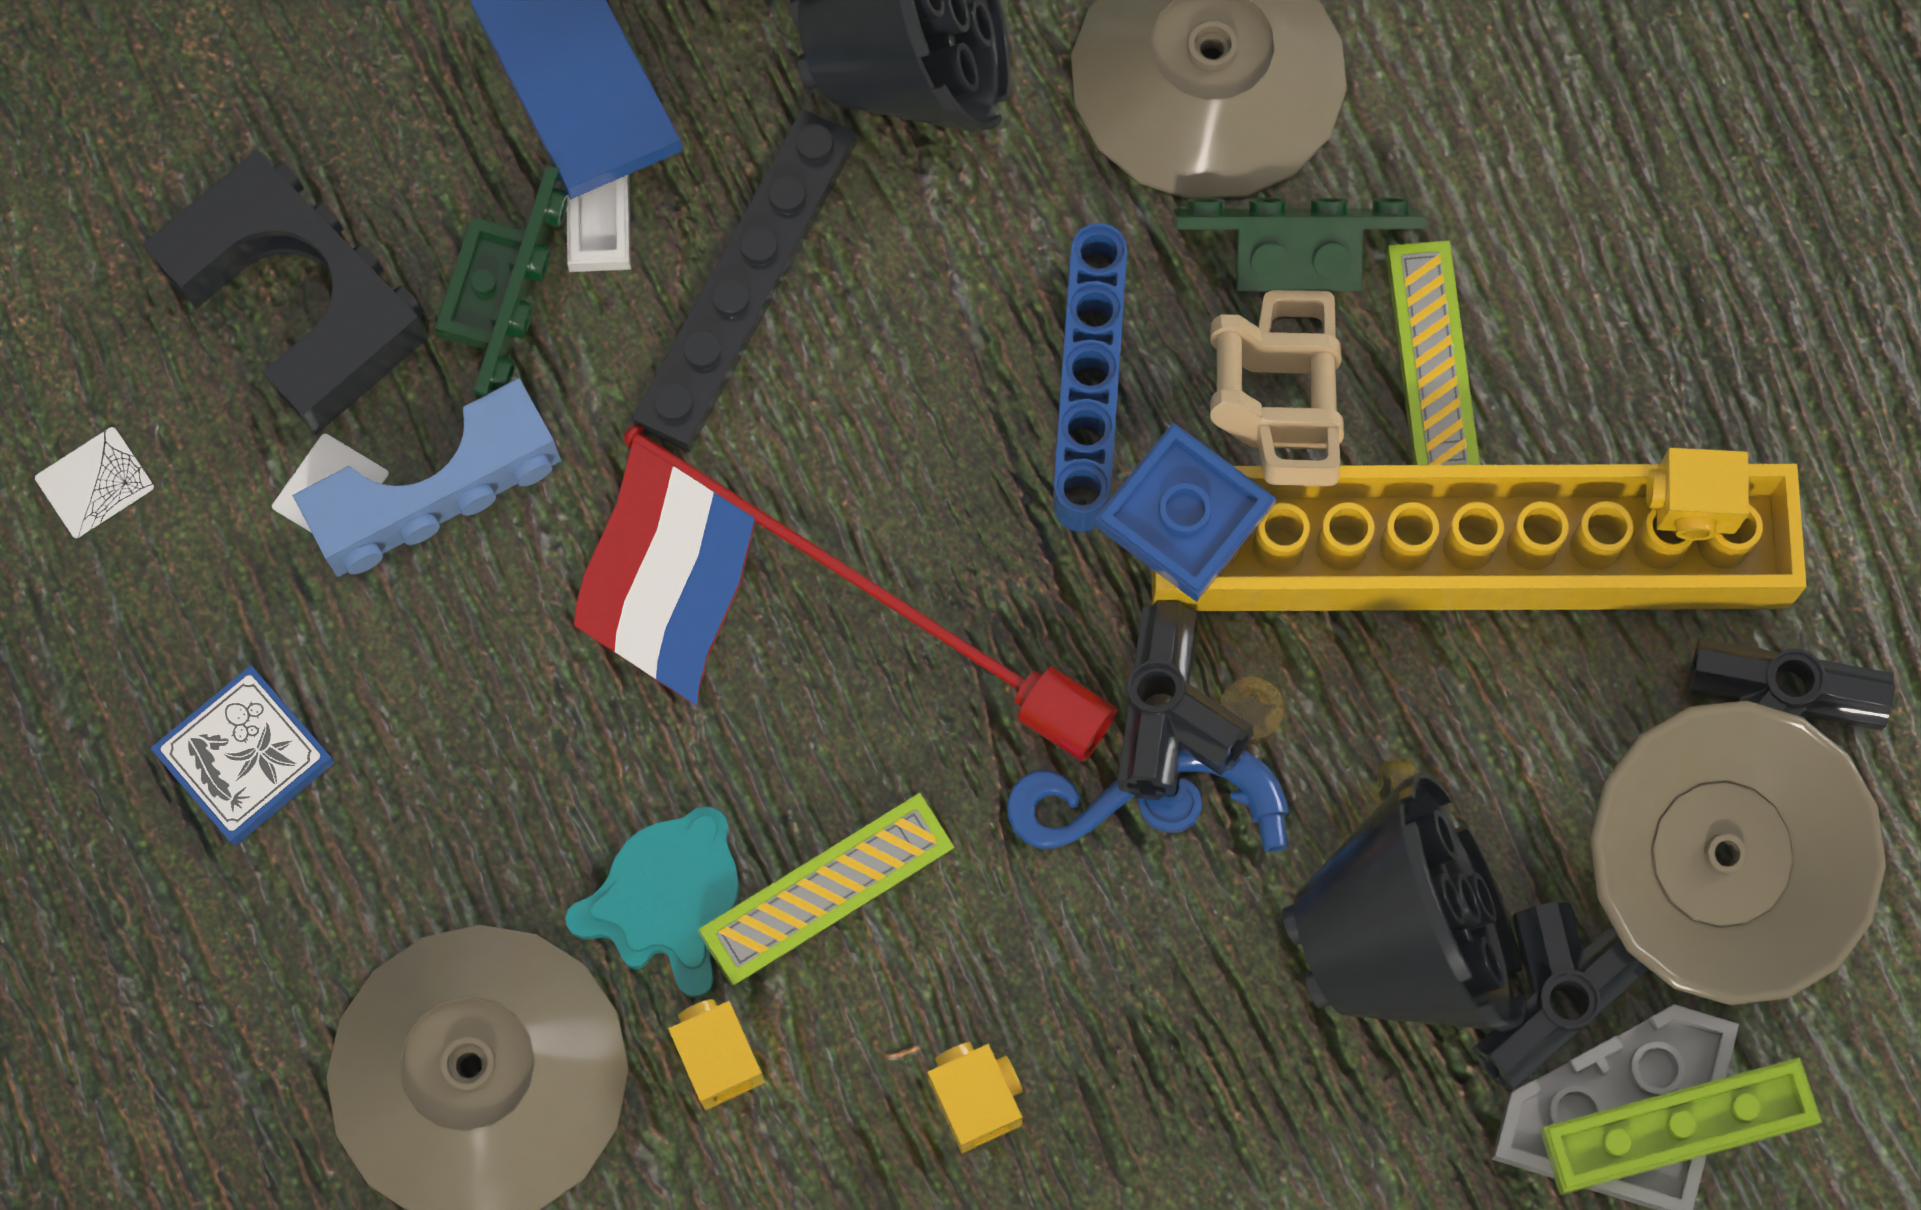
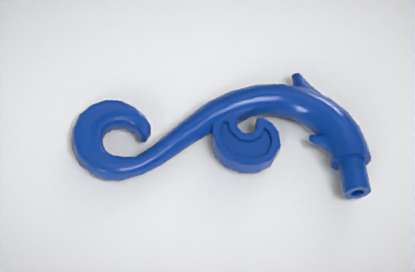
M1181 750L1178 774L1205 772L1220 776ZM1246 751L1232 770L1224 772L1220 777L1229 780L1239 789L1230 793L1231 799L1249 807L1252 822L1259 823L1263 851L1277 852L1289 848L1284 818L1290 815L1287 800L1280 783L1271 770ZM1035 770L1022 776L1012 787L1007 801V816L1014 833L1026 844L1038 849H1055L1072 843L1091 832L1112 813L1132 799L1134 795L1120 791L1117 779L1070 824L1058 828L1045 827L1036 818V806L1040 800L1048 796H1057L1064 799L1070 808H1076L1080 802V795L1073 783L1063 775L1051 770ZM1186 779L1179 780V791L1176 796H1165L1161 800L1137 798L1142 818L1152 829L1165 833L1183 832L1192 827L1202 811L1200 792L1193 783Z

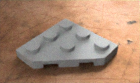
M1674 1004L1628 1031L1607 1040L1548 1074L1514 1090L1508 1095L1491 1159L1555 1179L1540 1133L1542 1127L1725 1078L1739 1024ZM1706 1156L1586 1189L1654 1210H1693Z

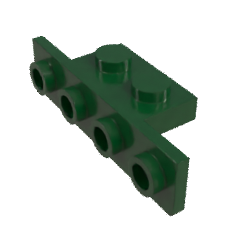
M546 166L526 231L471 217L435 326V331L439 338L487 350L474 389L476 400L487 396V394L512 381L515 360L508 358L514 338L524 339L531 322L533 303L527 302L532 282L542 283L549 266L551 247L545 246L550 226L560 227L567 210L569 196L567 191L562 190L559 168Z
M1194 198L1187 200V209H1173V222L1176 230L1237 229V291H1361L1363 229H1425L1426 216L1419 209L1410 208V200L1404 198L1373 199L1372 208H1348V200L1342 198L1311 199V208H1286L1285 199L1255 198L1249 200V209H1224L1223 199Z

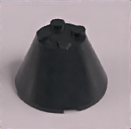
M1000 0L789 1L790 14L795 26L799 29L804 52L798 57V70L801 79L809 90L819 88L831 103L841 107L969 132H982L995 128L1003 120L1001 114H995L998 103L1007 101L1010 97L1011 63L1007 30Z
M1419 772L1406 777L1296 892L1294 904L1282 909L1284 926L1292 942L1295 945H1302L1310 967L1304 974L1306 987L1312 1001L1319 1009L1331 1005L1338 1013L1344 1016L1506 1031L1521 1025L1526 1012V998L1524 994L1513 997L1510 975L1522 971L1511 925L1494 878L1470 827L1466 824L1455 828L1442 807L1452 802L1451 796L1428 773Z

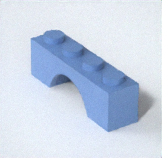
M520 378L463 407L464 429L458 450L450 462L432 477L415 484L392 486L374 482L358 473L351 466H347L292 495L325 559L337 577L347 572L349 574H359L373 568L382 560V554L403 543L414 545L429 539L439 530V524L461 513L468 516L483 511L496 500L497 494L516 484H519V486L532 485L545 478L552 471L553 465L561 462L555 442Z

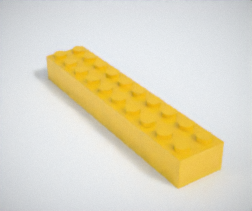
M1659 464L1340 466L1339 480L1334 486L1272 485L1265 481L1262 466H1234L1275 496V505L1197 602L1151 569L1152 605L1157 600L1180 602L1184 607L1196 611L1789 609L1807 587L1797 464H1748L1749 515L1735 534L1716 533L1714 537L1705 540H1686L1677 537L1676 531L1657 530V508L1647 507L1646 487L1650 469H1657Z

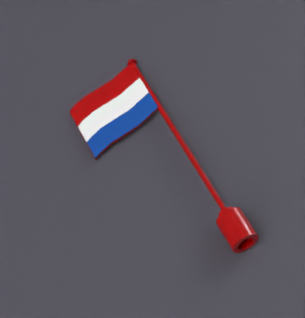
M633 425L625 431L624 442L630 448L617 504L584 573L575 607L574 626L686 701L699 708L700 688L707 659L741 585L755 523L757 522L1019 690L1014 700V703L1021 707L1018 721L1078 760L1085 762L1103 740L1118 711V708L1053 666L1048 668L1043 675L1034 670L1025 680L643 435L644 428L642 426Z

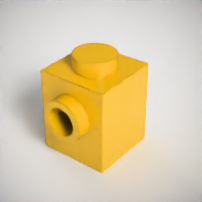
M1669 448L1657 469H1650L1647 478V507L1657 508V530L1676 531L1677 537L1686 540L1710 539L1716 533L1735 534L1749 515L1748 452Z
M966 1042L941 1053L935 1058L938 1067L928 1071V1080L961 1153L1022 1126V1115L1013 1096L1023 1092L1007 1055L996 1060L989 1044L974 1050L971 1042Z

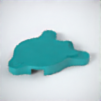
M699 807L683 818L655 823L638 831L626 841L615 857L609 876L603 886L592 896L574 903L567 910L565 921L573 936L580 939H611L616 945L623 961L631 969H641L648 964L655 954L664 953L669 957L677 986L682 994L689 998H702L708 995L714 985L711 953L697 931L734 908L738 903L740 888L736 865L727 845L729 826L725 816L715 808Z

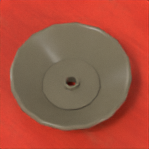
M1096 0L1088 8L1071 54L1074 105L1098 150L1138 183L1186 199L1248 197L1296 175L1331 137L1347 91L1342 39L1320 0ZM1207 48H1213L1218 50L1222 56L1210 60L1205 58L1201 52Z
M1750 701L1688 707L1639 735L1604 781L1590 835L1597 898L1626 950L1672 988L1728 1005L1788 999L1838 970L1873 922L1886 869L1878 805L1849 754L1803 717ZM1720 842L1728 845L1731 850V860L1726 866L1721 865L1715 857V849Z
M475 925L422 937L372 971L339 1020L326 1080L335 1132L340 1143L367 1184L405 1210H541L585 1179L618 1129L629 1066L618 1012L586 965L537 934ZM469 1056L480 1057L482 1069L479 1074L473 1078H463L460 1075L462 1061Z

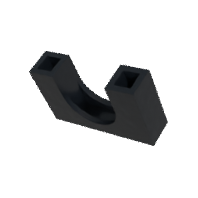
M255 150L142 244L156 268L195 309H198L249 265L270 256L289 254L306 257L319 263L331 273L333 282L332 296L322 319L308 334L263 371L279 398L317 435L428 340L419 319L425 311L404 286L399 285L392 290L379 277L384 272V269L363 244L359 243L352 249L339 235L344 231L343 226L322 202L319 201L315 206L311 207L299 194L304 190L302 183L282 161H278L272 166Z

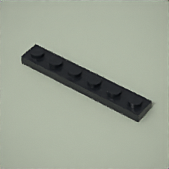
M801 109L632 418L634 425L642 426L644 428L643 431L687 452L691 451L857 144L855 132Z

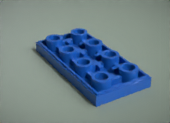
M470 0L473 12L553 167L560 169V180L570 199L683 151L681 139L606 0Z

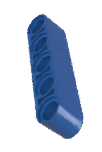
M1103 223L1090 224L1080 229L1073 239L1070 255L1053 510L1060 524L1076 532L1091 531L1096 528L1094 526V518L1110 500L1127 246L1126 240L1120 231L1111 225ZM1100 253L1108 256L1113 263L1106 268L1097 269L1087 265L1083 259L1090 254ZM1095 310L1105 314L1109 321L1102 326L1092 327L1081 322L1079 316L1087 311ZM1092 368L1100 371L1106 379L1098 385L1088 386L1077 381L1074 375L1082 369ZM1079 427H1090L1098 431L1102 438L1093 445H1082L1075 442L1070 434ZM1075 486H1086L1095 491L1098 498L1089 505L1081 506L1069 501L1065 494Z

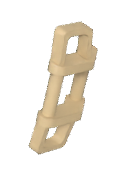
M1270 290L1263 297L1259 328L1240 315H1219L1212 321L1210 328V341L1217 350V392L1214 393L1210 401V417L1212 422L1246 445L1258 448L1264 479L1269 484L1296 486L1336 485L1339 480V444L1344 438L1343 417L1337 412L1336 369L1340 366L1342 359L1341 344L1336 338L1334 295L1328 291ZM1278 317H1314L1321 320L1323 334L1271 333V326L1273 320ZM1242 367L1250 372L1310 374L1311 408L1262 407L1260 402L1242 391ZM1274 448L1326 449V459L1285 460L1275 454Z

